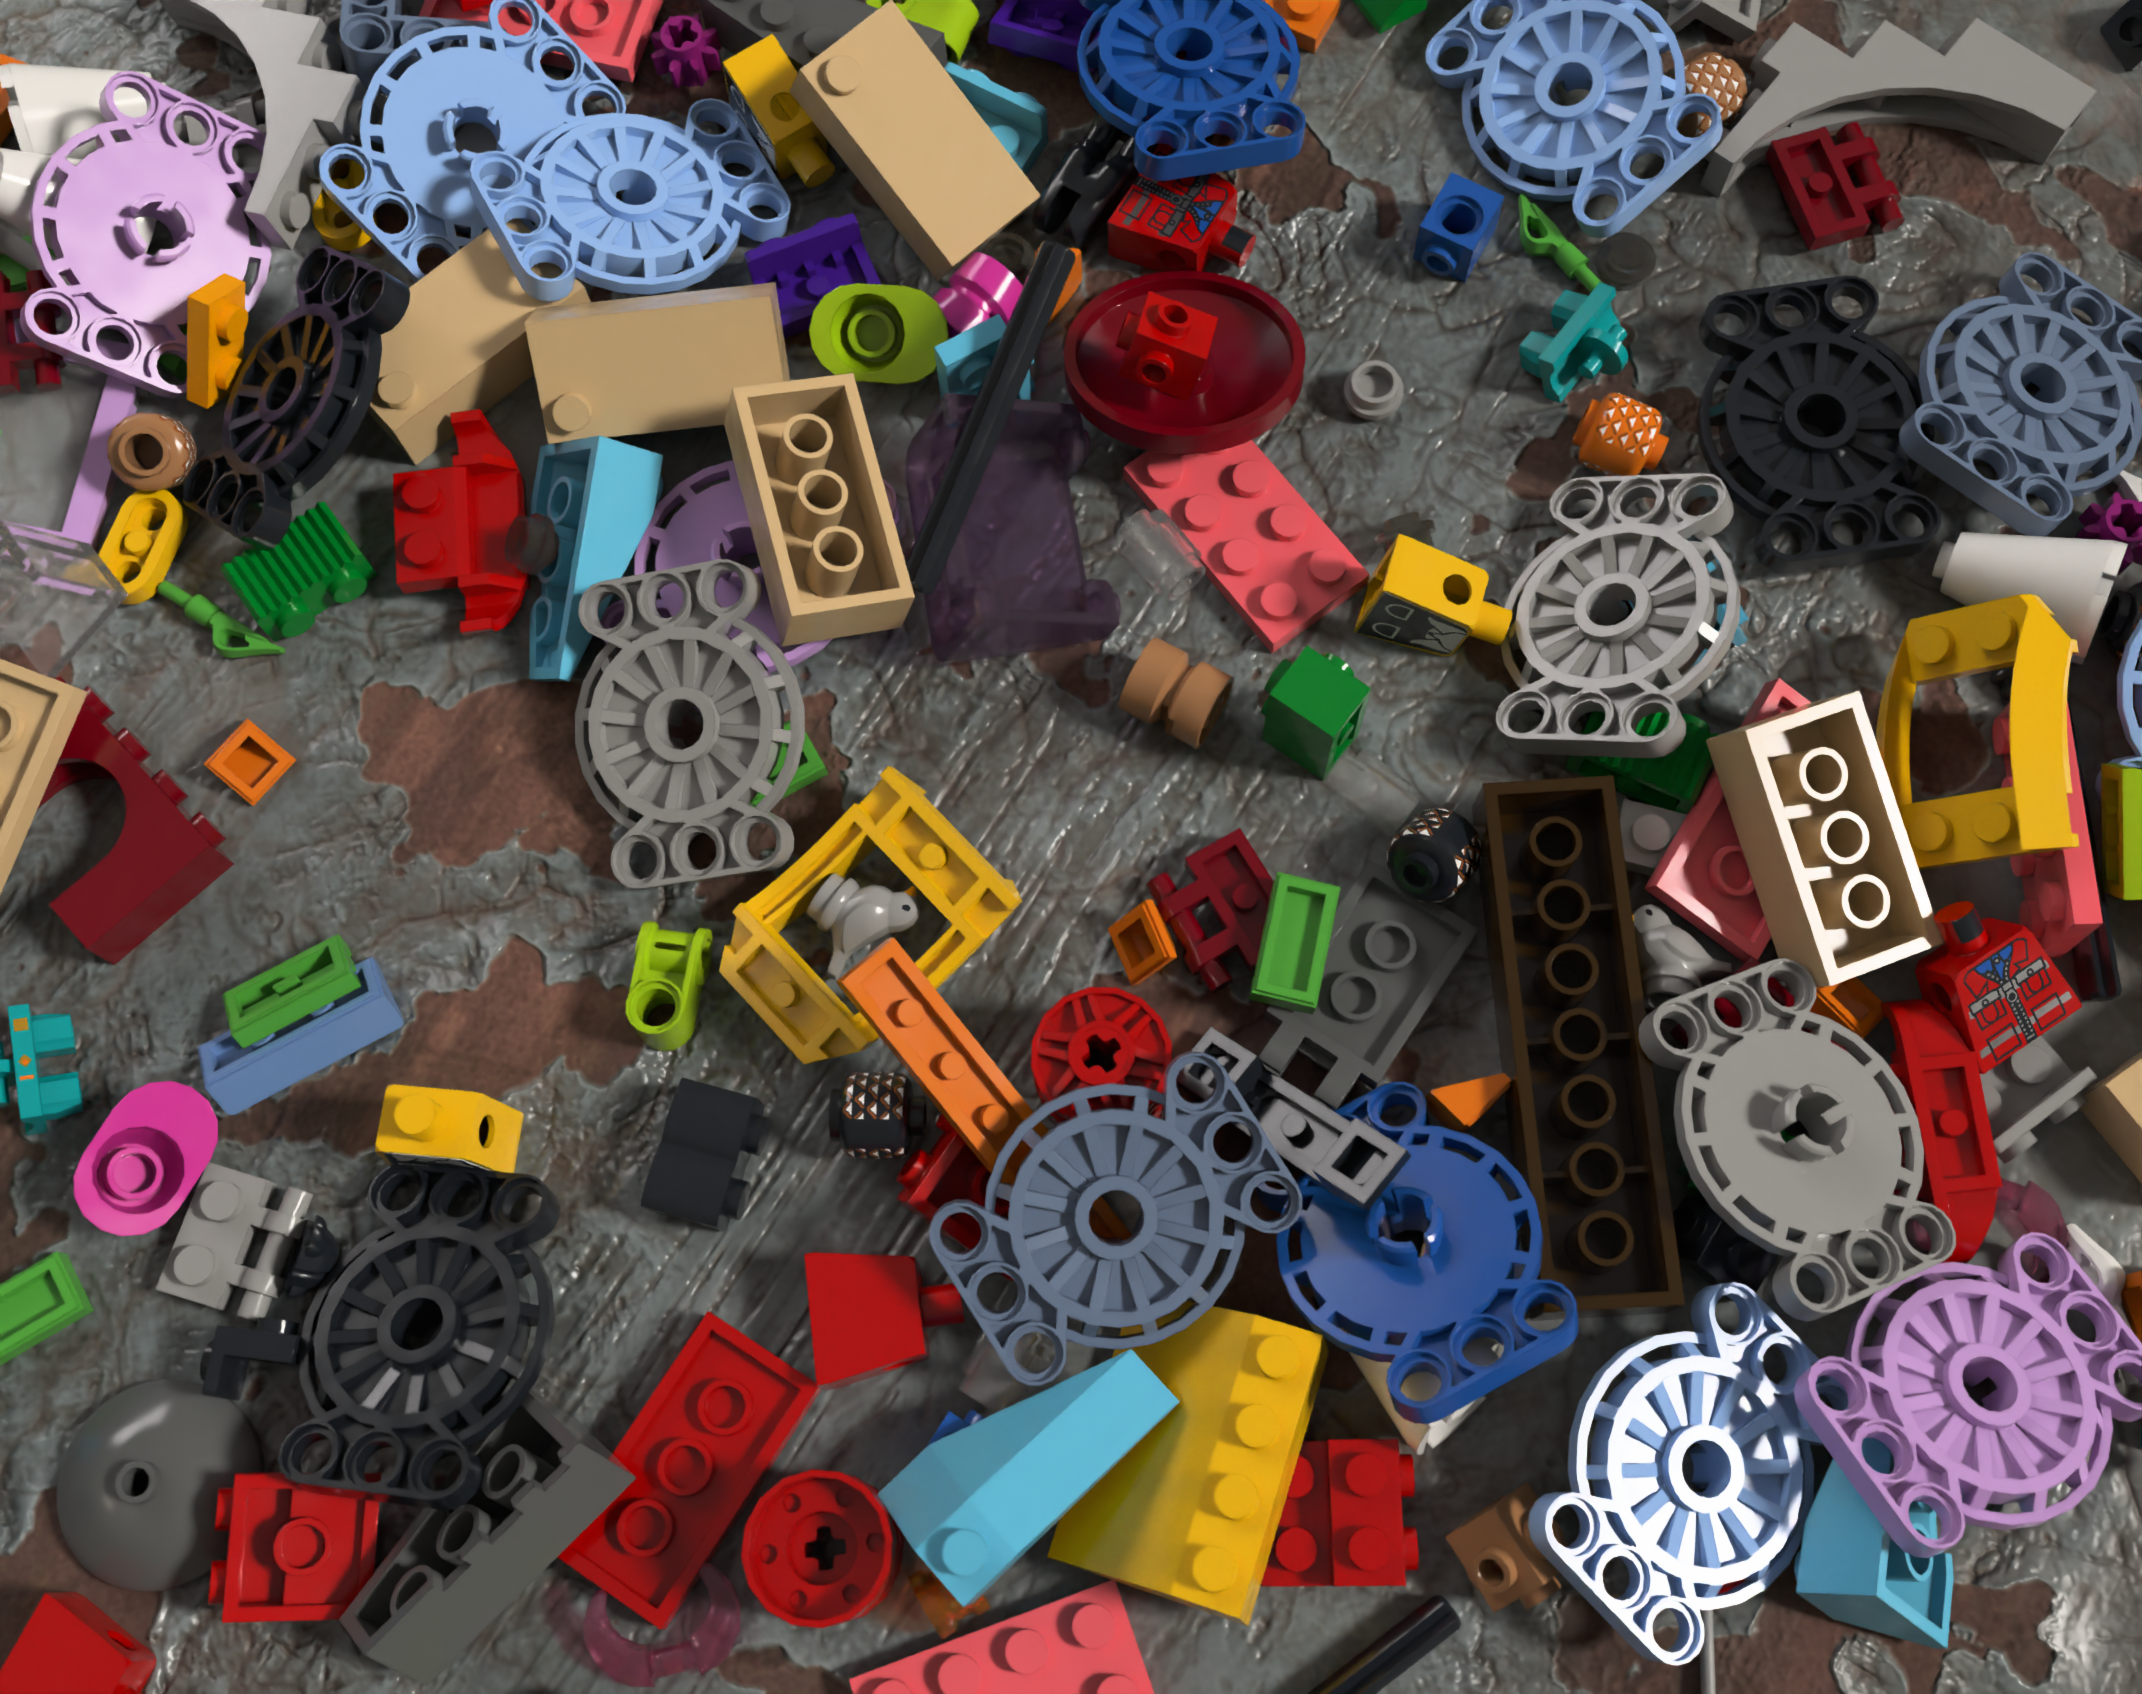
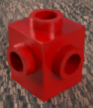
M1149 291L1139 315L1128 311L1120 329L1115 347L1125 350L1118 375L1187 401L1206 363L1218 318L1189 307L1179 301L1171 300Z

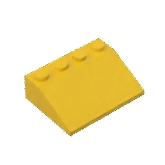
M1185 1301L1176 1310L1156 1319L1157 1327L1180 1317L1195 1302ZM1212 1306L1189 1327L1155 1344L1114 1350L1112 1358L1132 1349L1180 1403L1059 1519L1047 1557L1249 1627L1329 1351L1324 1336L1255 1314ZM1139 1324L1122 1327L1119 1336L1143 1332L1142 1326Z

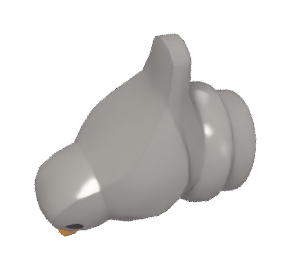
M837 873L832 874L818 890L806 912L808 917L817 922L818 929L824 932H831L833 955L826 975L837 980L847 960L857 950L889 933L901 932L912 927L920 915V907L916 899V887L911 886L902 892H892L885 886L875 884L860 888L854 879L845 880Z
M1652 904L1642 905L1632 911L1644 1005L1647 1009L1654 1011L1667 1000L1701 988L1700 981L1702 979H1724L1733 974V965L1731 963L1713 959L1689 933L1672 925L1667 914L1660 907Z

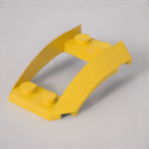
M2018 594L1914 618L1909 621L1886 677L1879 708L1875 740L1919 870L2079 847L2078 834L2071 832L2067 794H2073L2067 739V689L2072 654L2078 653L2077 640L2071 639L2052 618L2055 614L2038 595ZM2014 666L2009 716L2010 760L2013 786L1912 803L1910 727L1916 686Z
M887 766L880 774L882 779L859 804L854 803L802 857L746 903H739L732 911L736 916L731 944L724 946L719 972L803 1064L864 1051L880 1039V1036L860 1012L854 1015L779 934V932L807 911L818 890L832 874L837 873L842 878L846 877L878 846L952 923V926L915 962L916 966L935 989L939 988L1022 902L1013 880L1004 879L924 796L927 791L891 766Z

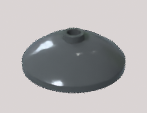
M175 1379L156 1380L142 1383L120 1392L101 1405L85 1421L70 1443L60 1469L57 1484V1512L63 1536L70 1550L88 1571L106 1583L119 1588L133 1591H164L190 1584L211 1573L212 1561L227 1560L229 1531H215L218 1488H233L234 1472H265L264 1455L258 1434L248 1416L233 1400L203 1395V1384ZM145 1470L149 1476V1485L143 1494L138 1495L133 1487L134 1479L140 1471Z

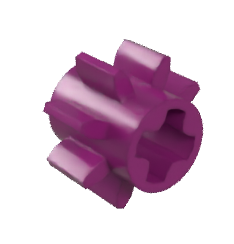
M695 14L693 17L685 15L670 16L669 20L663 24L660 32H652L651 38L656 51L651 57L658 75L670 72L674 88L678 89L681 85L685 87H703L710 78L712 70L721 71L722 65L718 51L722 47L716 28H709L703 31L699 15Z
M2119 492L2113 493L2102 506L2092 502L2078 518L2085 527L2074 538L2115 540L2128 544L2117 575H2120L2132 561L2142 565V501L2122 499Z

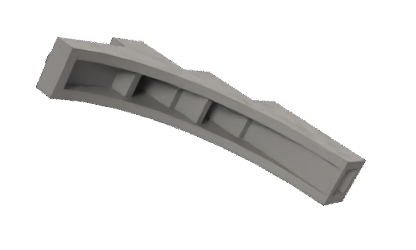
M159 0L177 25L211 34L241 51L255 64L265 97L266 138L260 171L244 212L272 246L292 250L303 227L308 223L311 211L323 189L319 176V164L322 155L327 149L336 144L347 143L362 147L360 121L363 99L367 92L366 88L357 75L340 72L344 62L343 51L320 17L306 15L312 2L311 0ZM375 102L372 106L370 124H378L382 114ZM336 162L329 169V177H331Z
M1975 18L1960 38L1951 33L1937 51L1887 20H1884L1869 39L1860 35L1846 54L1793 22L1778 41L1771 37L1768 38L1752 60L1749 69L1756 74L1748 90V98L1743 103L1738 119H1736L1739 122L1731 131L1723 127L1720 141L1703 157L1709 164L1700 186L1719 198L1747 170L1766 159L1765 154L1771 141L1825 126L1828 131L1838 130L1851 122H1858L1859 125L1914 123L1959 130L2002 144L2043 165L2074 127L2097 91L1978 18Z

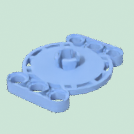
M493 0L489 10L488 29L477 26L442 27L417 35L394 50L374 73L363 99L360 121L362 147L347 143L336 144L327 149L320 159L319 176L321 185L327 195L415 283L425 276L417 265V256L422 250L436 247L442 249L451 257L459 249L488 229L470 193L471 163L482 153H474L466 149L460 154L455 148L456 139L453 134L457 127L470 122L483 124L491 130L496 138V151L509 153L524 162L526 156L541 138L558 126L585 116L582 103L586 98L594 95L603 96L611 102L615 113H625L626 111L625 100L619 89L535 0ZM507 7L521 8L530 17L532 27L524 35L514 36L508 34L501 28L498 22V15L501 10ZM467 39V47H450L434 53L429 47L445 40ZM480 41L492 43L493 50L480 48ZM558 51L568 56L573 64L574 71L572 75L565 80L559 81L549 78L541 69L540 60L543 55L548 52ZM416 52L419 61L408 67L397 81L389 76L398 63ZM381 89L388 96L384 106L382 125L370 124L372 106ZM371 141L382 144L383 153L372 150ZM347 158L360 164L365 176L363 182L358 187L343 189L333 183L329 177V169L337 160ZM499 174L488 175L481 180L485 185L495 189H505L513 184L509 178ZM385 203L399 205L408 215V225L399 233L389 234L383 232L376 226L373 220V214L377 207ZM519 218L532 232L538 228L537 225L533 226L529 219ZM455 231L470 234V239L456 236Z
M1472 0L1434 35L1428 43L1425 52L1426 63L1436 83L1450 89L1464 87L1462 92V122L1470 147L1486 172L1507 189L1519 194L1524 193L1529 198L1556 202L1572 201L1577 224L1582 232L1590 237H1610L1623 229L1707 155L1720 141L1723 132L1720 107L1716 101L1706 94L1692 93L1686 95L1685 64L1676 36L1661 15L1641 0ZM1506 6L1513 10L1511 20L1504 27L1491 30L1482 26L1484 16L1492 8ZM1636 16H1640L1653 25L1658 33H1650L1643 22ZM1460 46L1469 51L1467 60L1457 69L1444 70L1438 66L1440 56L1451 47ZM1670 50L1675 64V80L1664 75L1660 55ZM1561 82L1562 87L1567 92L1576 89H1585L1590 92L1584 100L1575 105L1561 106L1557 105L1559 99L1555 86ZM1473 107H1480V113L1484 122V126L1478 136L1473 125ZM1701 112L1711 118L1712 122L1708 130L1698 137H1684L1677 131L1679 122L1690 113ZM1495 147L1503 160L1509 164L1507 173L1491 161L1486 154L1488 150ZM1644 154H1657L1664 159L1663 169L1653 178L1639 179L1633 176L1630 171L1635 160ZM1525 175L1541 181L1555 182V187L1537 186L1522 181ZM1579 181L1576 186H1570V182ZM1606 194L1617 199V208L1610 217L1597 221L1591 220L1585 215L1586 205L1592 198Z
M713 98L701 99L689 108L685 129L667 121L639 114L606 113L584 116L558 126L541 138L526 156L524 162L506 152L487 151L478 155L472 161L470 167V193L472 199L519 284L528 295L537 300L547 302L558 301L568 296L573 290L575 278L592 286L619 293L652 295L681 290L705 280L723 266L737 246L740 233L760 242L772 238H781L787 230L791 207L787 193L731 105ZM712 121L719 123L727 131L723 134L712 135L702 131L698 124ZM729 163L743 164L752 171V174L745 177L733 176L727 173L723 166ZM499 174L509 178L513 184L505 189H495L485 185L481 180L488 175ZM624 190L622 201L616 198V192ZM754 205H764L774 209L778 216L773 219L764 220L752 215L748 209ZM514 218H525L533 221L538 228L530 233H518L509 229L506 223ZM714 243L721 245L718 251L705 261L703 260V257ZM548 262L559 266L564 272L556 278H543L536 275L531 268L538 263ZM683 269H687V270L682 271V272H680V273L673 274V273H676V272L681 271V270H683Z
M1736 1282L1706 1286L1696 1294L1691 1304V1320L1695 1332L1680 1331L1645 1337L1619 1350L1595 1373L1579 1400L1569 1434L1568 1477L1571 1492L1544 1494L1535 1501L1529 1513L1528 1529L1531 1540L1536 1548L1638 1654L1651 1661L1673 1665L1690 1662L1698 1654L1703 1644L1704 1627L1699 1609L1712 1610L1740 1604L1768 1588L1787 1568L1801 1544L1804 1523L1814 1501V1463L1810 1445L1824 1446V1444L1801 1414L1795 1402L1794 1387L1797 1378L1817 1362L1819 1358L1752 1289L1745 1284ZM1723 1295L1728 1296L1735 1302L1740 1314L1739 1325L1731 1335L1721 1330L1715 1318V1306ZM1671 1344L1672 1358L1655 1360L1648 1363L1639 1357L1658 1346ZM1771 1345H1775L1782 1351L1787 1363L1785 1377L1778 1384L1769 1380L1763 1368V1355ZM1623 1370L1627 1377L1611 1392L1606 1403L1600 1401L1612 1379ZM1829 1376L1817 1377V1394H1822L1826 1397L1834 1410H1846L1849 1402L1848 1394L1844 1387L1837 1380ZM1595 1419L1597 1423L1591 1441L1590 1464H1586L1587 1438L1592 1420ZM1693 1443L1700 1445H1696L1689 1452L1694 1466L1691 1482L1700 1489H1706L1702 1493L1692 1492L1684 1481L1681 1470L1682 1458L1687 1448ZM1587 1479H1592L1595 1497L1590 1496ZM1567 1504L1576 1512L1579 1518L1580 1530L1576 1541L1568 1547H1563L1553 1536L1551 1526L1556 1510L1562 1505ZM1615 1556L1623 1560L1630 1576L1626 1592L1616 1599L1608 1595L1602 1582L1603 1568L1606 1562ZM1746 1579L1745 1582L1729 1591L1718 1593L1723 1583ZM1668 1608L1677 1618L1679 1634L1675 1644L1670 1649L1662 1650L1654 1640L1652 1624L1656 1614L1662 1609Z

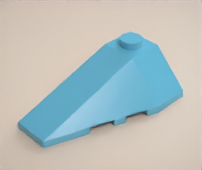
M600 435L540 446L531 498L530 523L541 526V551H536L530 555V574L538 576L541 581V597L534 602L530 610V680L539 682L571 680L593 636L582 626L578 615L581 597L593 584L622 578L654 515L655 505L661 497L663 479L660 473L663 455ZM613 594L607 596L600 603V606L598 608L599 621L601 620Z
M1130 1349L929 1444L877 1495L913 1550L963 1607L973 1604L1180 1401L1135 1352Z
M1864 1438L1861 1448L1866 1463L1879 1473L1891 1474L1894 1468V1458L1890 1449L1883 1442L1875 1438ZM1833 1458L1804 1523L1802 1547L1796 1555L1794 1564L1797 1581L1796 1593L1832 1619L1931 1648L1947 1649L1954 1580L1952 1554L1940 1553L1929 1558H1921L1904 1552L1891 1539ZM1912 1501L1908 1512L1914 1529L1928 1539H1938L1936 1512L1923 1502Z

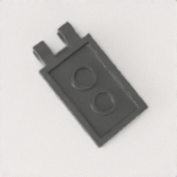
M1369 860L1336 908L1316 1010L1311 1015L1270 1005L1264 1019L1278 1027V1030L1258 1058L1267 1070L1278 1077L1283 1075L1296 1052H1299L1328 1071L1329 1073L1315 1092L1313 1099L1332 1111L1340 1108L1357 1080L1374 1090L1478 933L1479 928L1437 902L1427 903L1413 899L1398 887L1391 878L1390 872Z

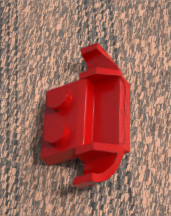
M481 409L450 413L451 425L455 432L459 455L452 456L453 466L393 474L396 584L404 594L458 587L465 597V621H460V633L464 636L496 632L505 628L521 607L526 589H531L525 479L510 450L503 444Z
M1921 999L1881 1002L1882 1014L1890 1021L1897 1048L1895 1052L1890 1054L1892 1064L1888 1065L1904 1086L1918 1118L1924 1148L1922 1185L1916 1200L1935 1205L1947 1215L1954 1227L1956 1246L1952 1255L1941 1263L1959 1262L1966 1264L1974 1257L1988 1232L1994 1217L1998 1189L2003 1187L1975 1051L1970 1052L1957 1029L1929 1003ZM1900 1131L1899 1134L1902 1144L1901 1167L1905 1168V1150L1903 1145L1902 1134ZM1894 1189L1893 1195L1899 1196L1901 1189Z

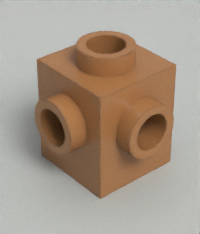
M1527 1482L1480 1509L1445 1536L1465 1567L1470 1581L1481 1592L1494 1613L1518 1599L1527 1610L1544 1601L1561 1588L1559 1581L1555 1577L1559 1571L1541 1554L1530 1537L1528 1529L1529 1513L1538 1498ZM1552 1518L1553 1536L1560 1545L1568 1547L1569 1545L1565 1540L1561 1527Z

